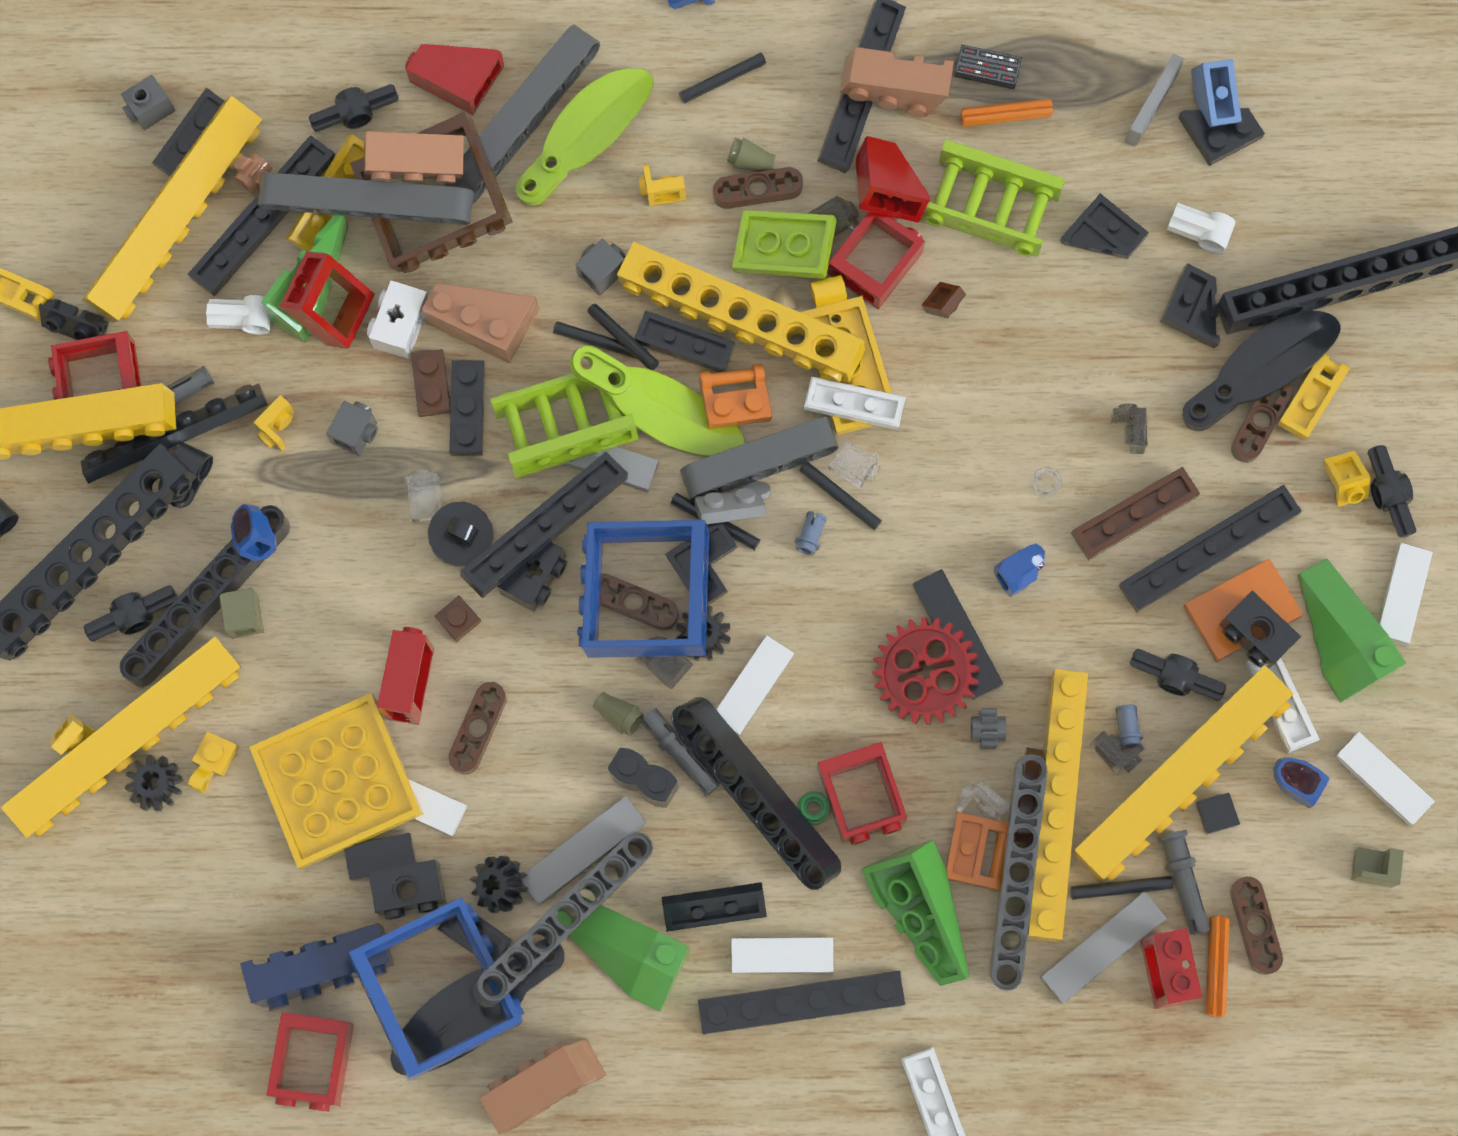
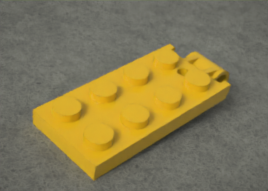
M841 275L811 282L810 291L816 308L800 311V313L864 339L866 349L850 382L840 380L839 383L892 394L863 297L857 296L847 300L846 288ZM837 318L840 322L834 323L832 319ZM829 346L822 347L818 351V355L828 357L834 352V349ZM817 369L819 378L829 380L822 375L823 371ZM831 416L836 436L876 426Z

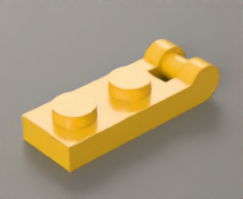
M0 268V304L40 322V303L45 305L48 300H52L55 293L42 285ZM28 293L35 295L31 304L24 302Z
M1327 353L1313 365L1277 424L1304 441L1311 434L1350 369L1344 363L1339 365L1330 360L1331 356ZM1322 370L1332 375V379L1329 380L1321 375Z

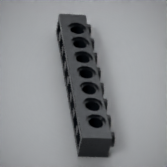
M1458 226L1224 292L1218 302V312L1227 335L1270 323L1293 313L1320 309L1458 269Z
M159 444L0 601V658L11 661L21 656L27 650V644L35 636L43 634L51 626V620L59 612H64L73 605L74 597L79 592L91 587L97 581L98 574L106 566L114 564L121 557V551L129 543L136 542L145 533L144 528L153 519L157 520L167 512L168 505L176 496L184 495L191 488V482L197 476L171 449ZM162 478L163 484L161 489L153 493L152 487L154 482ZM138 501V511L130 516V506ZM114 524L116 528L115 533L111 538L107 539L106 531ZM91 547L92 555L88 561L84 562L83 553ZM67 570L68 579L63 585H60V575ZM41 594H44L45 601L37 609L36 600ZM20 617L21 625L14 632L13 622L16 618Z

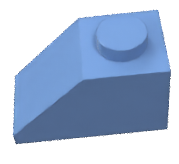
M1233 59L1202 63L1191 69L1195 101L1208 125L1213 127L1242 122Z

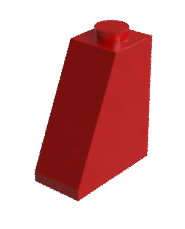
M421 44L416 53L412 52L409 55L405 68L410 83L474 115L504 68L502 53L496 49Z
M866 136L855 158L859 209L919 223L930 202V195L896 143Z

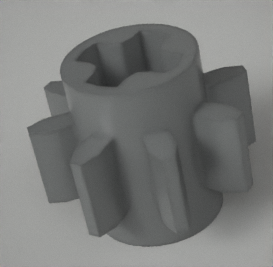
M981 708L979 716H971V741H980V749H996L997 741L1006 740L1005 716H997V708Z

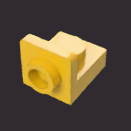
M649 165L643 166L644 176L638 177L641 196L647 195L649 206L686 200L683 176L665 175L658 180L652 181Z
M281 395L253 423L259 431L256 436L267 447L271 449L275 445L279 450L283 451L286 446L275 432L285 429L290 424L295 411L291 404Z
M1355 450L1324 459V469L1336 489L1335 501L1339 507L1356 504L1368 499L1371 477Z
M71 713L50 737V744L54 750L62 755L65 751L67 753L72 751L96 731Z

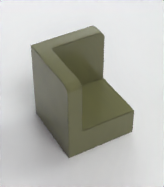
M252 588L220 594L225 632L232 639L264 633L258 594Z
M1360 847L1355 849L1351 881L1390 888L1399 885L1404 850L1390 848L1383 852Z

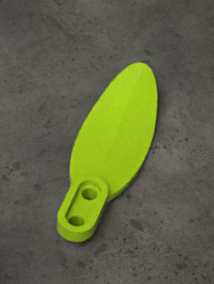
M639 68L620 69L598 78L582 89L568 103L554 122L546 138L541 155L518 179L515 189L521 202L528 206L540 205L559 186L569 172L588 164L607 149L632 122L649 98L654 85L651 74ZM550 161H557L556 166L553 168L547 167ZM531 183L536 184V187H535L534 190H532V191H527V190H526V187H527L529 184H531Z
M583 346L572 353L569 364L573 374L607 394L623 416L632 414L636 427L656 441L683 452L707 457L745 443L743 433L738 426L708 430L702 396L680 382L649 369L626 367L623 363L593 346ZM582 358L588 360V369H585L581 366ZM610 374L616 377L615 385L610 384L608 380Z

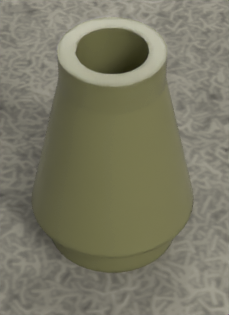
M744 137L743 140L735 138L727 162L734 164L736 168L765 171L771 170L776 155L767 152Z
M602 692L593 704V708L619 734L625 733L631 736L641 725L640 721L644 717V714L639 711L638 706L610 696L605 692Z

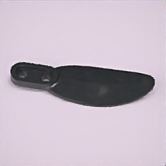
M1302 311L1274 320L1256 331L1232 353L1222 367L1218 378L1186 402L1183 408V421L1185 425L1194 431L1207 430L1233 411L1239 404L1262 399L1293 382L1317 363L1335 344L1341 330V325L1337 318L1323 311ZM1227 389L1231 393L1228 396H1222L1219 394V391ZM1197 408H1202L1205 413L1203 415H1196L1193 411Z
M543 939L534 945L540 949L547 948V941ZM561 945L557 946L552 951L554 959L550 962L543 960L526 976L524 981H521L509 993L510 996L516 995L520 1002H522L528 991L557 972L564 962L565 954ZM514 958L508 962V966L512 971L523 970V965L519 959ZM482 969L461 977L439 991L414 1014L402 1029L418 1063L506 1019L499 1004L493 1007H483L476 1003L473 998V985L483 974ZM483 982L484 992L489 996H494L488 982ZM392 1049L391 1065L397 1073L405 1075ZM472 1049V1050H470V1051H468V1052H466V1053H464V1054H462V1055H460V1056H458V1057H456V1058H454V1059H452V1060H450V1061H448V1062H446V1063L440 1065L439 1067H437V1068H435V1069H433V1070H436V1069H438V1068H440V1067H443V1066H445V1065H447V1064H449V1063H452V1062L458 1060L459 1058H461V1057L467 1055L468 1053L472 1052L474 1049Z

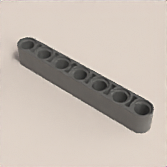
M572 25L565 31L480 134L479 137L495 177L500 174L596 56L600 48V42L578 26ZM470 147L463 155L462 178L456 179L453 184H445V186L472 190L474 192L473 203H475L487 188Z
M266 172L261 173L257 205L271 210L469 225L474 192L459 187Z
M1032 754L1020 757L1014 767L990 963V976L994 984L999 989L1005 991L1017 988L1023 977L1047 780V765L1045 761L1039 756ZM1035 760L1038 763L1040 772L1036 778L1026 779L1023 776L1022 766L1026 761ZM1024 794H1031L1036 800L1035 808L1029 813H1023L1018 808V800ZM1020 828L1029 829L1032 835L1031 842L1024 847L1015 845L1013 839L1014 833ZM1016 862L1025 863L1027 866V875L1022 880H1013L1009 875L1010 867ZM1012 896L1020 897L1023 900V908L1017 914H1010L1005 910L1006 901ZM1010 930L1016 931L1019 934L1018 944L1013 948L1004 947L1001 944L1002 935ZM1003 965H1011L1015 968L1014 978L1008 982H1002L997 978V971Z
M634 832L619 843L479 977L472 990L476 1003L483 1007H493L507 996L644 864L653 851L651 839L644 833ZM632 844L639 847L641 857L632 856L628 851V845ZM608 866L614 868L618 873V879L612 880L608 878L604 868ZM581 889L590 890L594 894L595 902L590 903L583 900L580 893ZM557 912L567 913L571 918V925L566 926L559 923L556 916ZM536 934L542 935L547 941V948L540 949L536 947L532 941V936ZM508 958L519 959L523 965V971H512L507 963ZM491 981L495 983L498 987V995H487L483 990V982Z

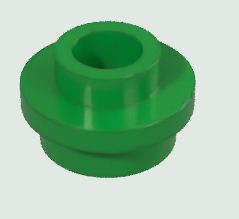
M807 792L800 797L797 803V808L811 825L821 824L829 816L830 803L827 797L820 792ZM811 803H816L820 807V811L817 814H810L807 811V806Z

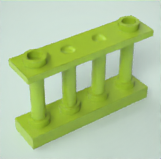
M945 139L939 163L944 164L946 169L934 202L928 203L921 218L932 226L939 227L943 225L1012 248L1022 256L1033 255L1038 257L1043 239L1035 237L1047 201L1053 200L1058 202L1065 178ZM962 170L972 173L976 177L963 213L945 207L957 173ZM991 180L1002 183L1006 187L993 223L975 217L987 182ZM1021 190L1032 193L1036 197L1023 233L1005 227L1017 192Z
M573 373L514 392L506 391L498 397L490 399L496 418H507L516 450L508 453L516 479L639 440L632 414L621 416L620 411L615 407L609 396L599 390L609 420L595 426L590 425L580 393L595 389V387L576 377ZM610 374L608 376L610 384L617 381L614 375ZM568 397L578 430L562 436L559 434L549 403ZM537 407L547 440L531 446L528 444L519 412Z

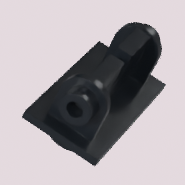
M59 299L54 301L48 300L46 305L41 303L39 305L42 327L75 340L97 337L100 332L105 333L109 322L104 320V316L87 310H83L79 317H75L79 312L78 307Z

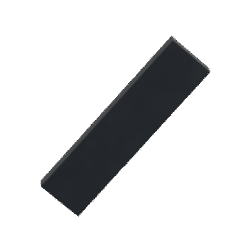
M943 569L914 582L912 586L931 622L933 623L936 618H939L941 620V629L950 622L954 625L952 635L961 630L965 634L960 642L971 641L973 643L967 652L978 654L979 657L972 661L971 665L980 667L981 671L972 674V678L980 682L979 685H970L968 688L975 695L972 699L975 700L1001 687L1004 683Z

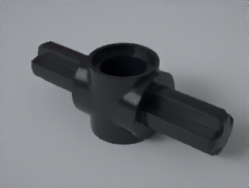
M393 84L366 94L359 87L347 88L336 95L334 100L336 105L310 114L309 121L315 132L342 122L344 127L357 129L367 125L372 120V116H374L372 111L397 102L399 96Z
M1385 445L1374 446L1367 452L1376 476L1370 484L1374 504L1379 510L1382 509L1383 512L1389 511L1399 538L1411 536L1416 533L1417 529L1408 508V504L1413 500V488L1410 479L1405 473L1394 470Z
M168 585L144 597L138 592L124 594L112 601L111 607H109L110 613L84 625L85 634L91 642H95L118 630L125 635L138 633L151 625V620H153L152 614L171 606L178 598L177 593L171 585Z
M1136 649L1130 659L1131 667L1158 677V686L1171 694L1186 696L1190 691H1193L1212 700L1220 701L1225 693V683L1198 673V664L1185 656L1169 654L1166 659H1163L1141 649Z

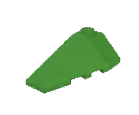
M334 215L316 235L313 243L314 247L309 252L326 253L337 262L339 261L349 227L344 215ZM302 250L297 256L298 263L291 272L285 269L280 274L261 303L274 325L305 343L310 335L313 336V334L279 307L306 253L305 250ZM328 277L313 308L321 317H323L333 279Z
M1328 559L1319 562L1298 575L1306 610L1310 615L1314 631V642L1317 644L1321 659L1322 674L1340 703L1391 675L1406 664L1389 635Z
M934 840L907 847L863 867L861 870L874 900L881 909L886 907L897 922L894 926L900 934L906 933L916 947L915 954L937 983L942 986L970 977L947 870Z
M581 896V897L583 898V900H585L586 902H590V903L593 902V901H591V900H589V899H587V898ZM602 905L569 935L631 998L660 1012L690 952L689 946ZM559 912L557 915L559 923L566 926L571 925L570 916L565 912Z

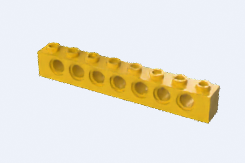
M633 242L617 273L623 285L622 288L626 292L634 296H639L641 293L651 297L650 300L662 308L672 306L679 309L678 312L690 320L695 321L696 318H700L708 322L707 325L715 331L724 333L725 330L736 334L735 337L748 345H753L755 342L765 346L764 350L776 357L788 356L794 359L793 362L801 368L810 370L813 367L823 371L822 375L831 381L840 382V380L849 383L866 349L864 339L636 242ZM659 273L662 275L660 280L655 283L647 282L652 274ZM687 285L690 287L689 291L684 295L675 294L680 286ZM715 297L719 299L718 303L713 307L703 306L708 298ZM737 310L747 311L743 319L735 320L732 318L733 313ZM766 322H774L776 324L775 328L770 332L760 330L761 326ZM795 334L805 336L804 341L800 344L794 345L789 343V339ZM829 346L834 349V352L828 357L818 355V351L822 347Z

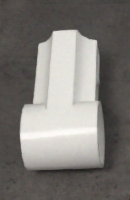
M1177 203L1167 230L1198 241V245L1208 252L1222 254L1225 252L1232 235L1235 220L1224 213L1211 212L1207 214Z
M249 295L245 296L244 300L209 299L206 306L208 327L241 329L246 333L255 335L268 334L270 332L271 319L261 303L265 296Z

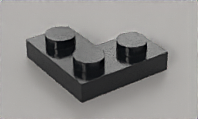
M722 522L713 523L708 526L707 606L728 593L711 565L738 548ZM684 541L665 555L689 591L691 541Z

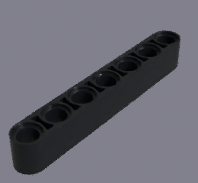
M267 505L260 509L263 515L267 516L268 520L280 518L278 526L272 529L278 546L288 535L290 524L280 508ZM231 540L123 656L119 666L123 677L138 687L150 685L221 608L220 594L237 591L265 559L253 561L238 555L233 545V540ZM235 566L233 575L222 578L221 574L225 567ZM213 590L210 600L199 602V597L203 591ZM183 614H190L188 624L177 627L178 618ZM167 638L168 642L165 649L158 652L155 651L156 642L159 639ZM137 663H144V671L138 676H132L133 667Z
M695 697L676 707L671 716L675 729L802 884L811 890H818L838 877L842 868L838 856L715 707L703 697Z

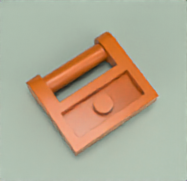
M763 364L752 365L749 369L719 373L699 372V385L708 430L771 421L772 412L765 383ZM753 381L754 384L753 389L713 394L712 386Z
M957 812L946 865L948 880L999 892L1008 823ZM988 831L997 833L990 875L987 877L980 875Z

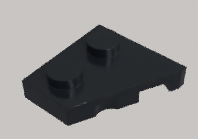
M1240 108L1242 122L1213 127L1208 125L1201 110H1184L1180 112L1178 117L1209 166L1262 139L1265 134L1249 108Z
M1100 193L1060 238V242L1067 246L1128 259L1147 238L1149 232Z
M1187 263L1182 269L1160 322L1212 348L1217 347L1220 342V335H1217L1216 318L1218 317V304L1215 301V294L1217 293L1216 277Z

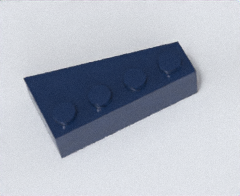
M377 923L332 937L333 942L328 944L326 940L304 944L299 948L300 953L295 955L293 951L273 953L269 955L267 963L255 965L253 960L240 963L250 1002L264 1008L269 1007V1011H275L289 1006L288 1000L301 996L302 1000H308L322 995L321 989L334 985L335 990L355 984L354 978L358 976L349 959V952L385 935L384 927ZM390 949L368 959L376 977L388 973L386 968L394 965Z

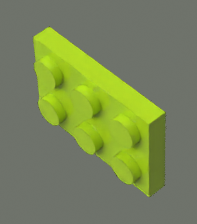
M743 210L732 269L735 273L826 279L837 220L834 215Z

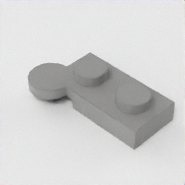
M755 481L747 484L745 488L734 492L708 493L705 496L695 497V509L699 520H705L706 524L765 516V503L763 500L771 495V487L765 482Z

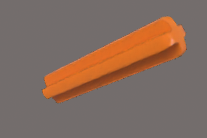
M1051 99L967 107L961 109L960 117L961 123L965 127L1047 118L1052 116L1053 106Z
M1212 916L1210 918L1206 1014L1216 1018H1222L1226 1015L1230 920L1225 916Z

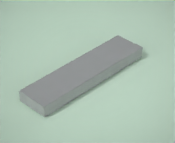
M626 796L525 872L527 877L522 880L523 885L529 888V893L540 906L613 850L628 835L646 824L645 820Z
M1143 892L1040 978L1059 1002L1063 1004L1163 922L1166 917L1149 896Z

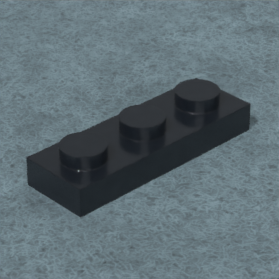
M206 87L152 164L168 176H171L221 107L224 100Z
M646 310L634 338L642 346L716 372H725L735 347V341Z
M452 360L449 446L451 456H483L484 360Z
M762 882L661 897L666 932L767 917Z

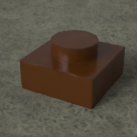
M939 282L921 306L928 314L949 318L956 311L966 293L960 286Z
M460 595L434 616L456 643L482 622Z

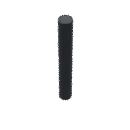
M760 52L679 92L681 101L685 104L766 64L764 55Z
M594 303L588 308V314L646 368L653 371L658 367L659 361L601 307Z
M557 321L555 323L554 334L637 359L614 338Z
M808 461L801 466L799 471L871 529L875 531L882 522L880 518Z
M676 493L671 500V504L699 519L695 509V502ZM729 521L722 522L734 540L754 551L756 550L761 539Z
M1172 876L1079 885L1071 886L1070 892L1072 900L1168 890L1173 889Z

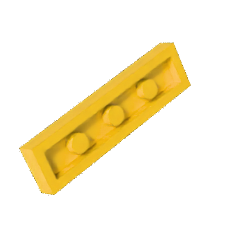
M353 134L348 135L323 177L356 179L350 163L364 157V142ZM301 212L286 240L301 250L310 251L314 247L313 243L316 235L334 215Z

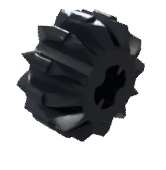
M707 606L709 638H706V659L708 661L713 660L712 650L722 655L724 648L720 643L729 644L731 640L730 636L724 634L731 629L730 624L721 623L724 619L722 612L712 617V606ZM687 612L682 614V618L686 623L676 624V630L682 633L676 639H688L689 613ZM693 656L695 661H699L701 656Z
M147 755L146 765L139 760L135 761L134 764L138 771L136 773L128 771L126 774L127 777L134 780V782L125 785L126 791L134 792L130 797V801L134 804L140 803V808L144 811H148L151 806L157 812L162 811L163 801L167 805L173 806L174 800L170 796L172 793L175 795L182 794V790L175 787V785L184 781L183 776L175 774L179 769L178 765L175 763L168 764V758L165 756H161L156 761L154 756ZM154 777L157 778L156 782L159 785L156 789L151 788L152 783L150 781Z
M503 855L498 858L495 856L487 857L484 864L475 866L478 876H473L469 880L476 884V889L470 894L480 896L477 905L487 907L488 912L499 913V911L510 912L513 910L514 905L524 902L520 892H526L529 888L522 885V880L527 877V874L524 872L518 873L521 863L511 861L510 857Z

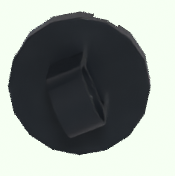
M464 501L451 502L441 507L431 518L427 530L428 541L433 554L443 563L455 567L468 565L490 547L493 539L492 524L486 513L476 505Z

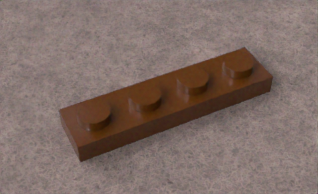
M1181 467L1075 528L1071 534L1087 559L1090 560L1194 500L1200 495V492L1185 469Z

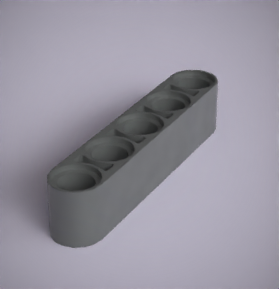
M820 417L692 462L681 468L680 474L690 500L695 502V497L705 496L708 493H724L803 465L806 461L811 462L828 456L837 451L839 446L828 418Z

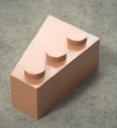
M855 47L846 57L840 93L849 95L853 100H868L878 103L884 109L896 108L907 111L913 117H927L949 95L954 61L944 60V65L924 63V57L914 56V61L895 59L894 52Z
M366 131L364 138L363 179L375 181L404 179L406 182H423V179H436L437 183L453 184L456 179H461L463 176L464 136Z
M436 283L421 311L426 324L510 363L535 319L539 307L535 296Z
M587 1039L566 1046L559 1042L543 1051L545 1058L535 1063L534 1059H531L515 1069L517 1075L508 1080L506 1076H503L488 1085L490 1092L481 1096L480 1100L499 1135L532 1119L563 1098L577 1093L578 1089L588 1083L606 1076Z

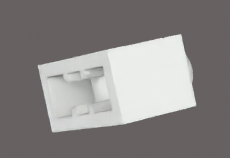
M390 281L388 289H383L380 294L378 315L376 318L371 319L367 329V336H369L374 349L410 359L424 322L421 309L429 297L427 291Z

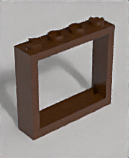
M465 112L420 131L418 134L462 135L467 137L496 214L405 254H402L390 220L371 218L391 268L398 272L409 273L415 271L420 267V263L429 259L432 261L442 259L449 254V250L458 246L459 248L469 247L477 242L476 238L487 233L488 235L501 233L506 229V225L513 222L474 121ZM364 157L350 163L356 179L371 180L363 179Z

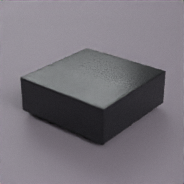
M1229 792L1196 802L1206 835L1240 825Z

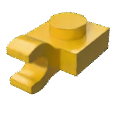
M207 731L192 759V762L198 765L199 768L192 774L188 785L192 786V789L204 794L214 773L224 777L239 747Z

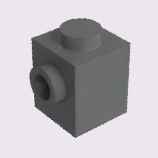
M152 74L121 93L126 103L122 107L123 111L132 124L138 121L144 131L176 111L169 97Z
M602 238L596 245L593 243L583 251L581 259L575 264L577 275L601 296L618 279L617 273L626 256L616 244L612 243L609 245Z
M343 401L326 433L330 442L360 456L367 443L370 444L374 440L378 431L377 421L373 413H371L372 409L355 401L354 405Z

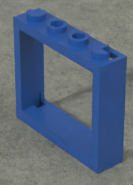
M706 521L588 522L587 535H584V540H582V551L586 554V565H581L580 568L581 584H585L584 596L579 597V613L583 615V627H578L577 630L579 647H582L587 657L706 656L709 529ZM691 541L688 639L598 641L603 543Z
M462 897L349 952L351 964L408 1082L521 1025L523 1021L521 1015L525 1013L520 1005L519 998L516 995L511 997L508 994L498 1003L506 1018L505 1020L420 1063L417 1062L368 959L456 917L484 973L494 963L490 955L494 952V949L487 934L480 935L475 923L479 922L477 913L473 910L470 903L465 905ZM487 981L494 996H497L499 992L497 985Z

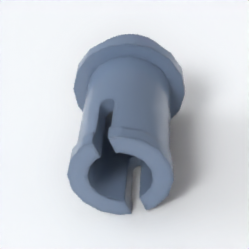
M813 511L807 512L801 534L795 539L797 544L796 550L806 555H814L815 551L820 549L818 542L827 520L820 513L816 514V518L813 517L815 514Z
M1129 704L1116 707L1119 727L1117 742L1121 743V748L1141 746V740L1144 737L1139 732L1137 706Z

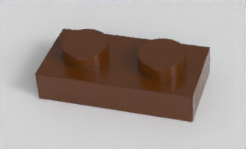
M443 349L411 353L419 417L450 413L451 407Z

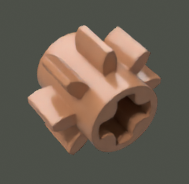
M253 154L251 158L249 156L246 158L242 155L233 166L237 170L236 173H238L234 179L245 190L253 193L256 189L259 190L261 173H270L273 168L257 154Z

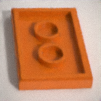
M1270 559L1183 605L1216 662L1243 648L1239 643L1233 644L1224 636L1223 628L1219 624L1252 590L1288 624L1303 616L1302 611ZM1251 626L1250 631L1254 638L1261 639L1265 637V633L1260 627Z

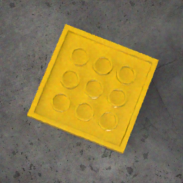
M372 693L249 747L297 868L300 870L344 851V849L364 842L424 815L384 718L377 709V702Z

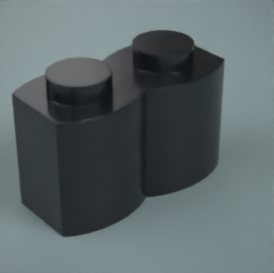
M619 748L608 766L612 779L618 785L628 790L639 791L640 795L647 802L657 807L667 808L679 788L678 782L671 772L661 766L649 765L642 755L628 748Z

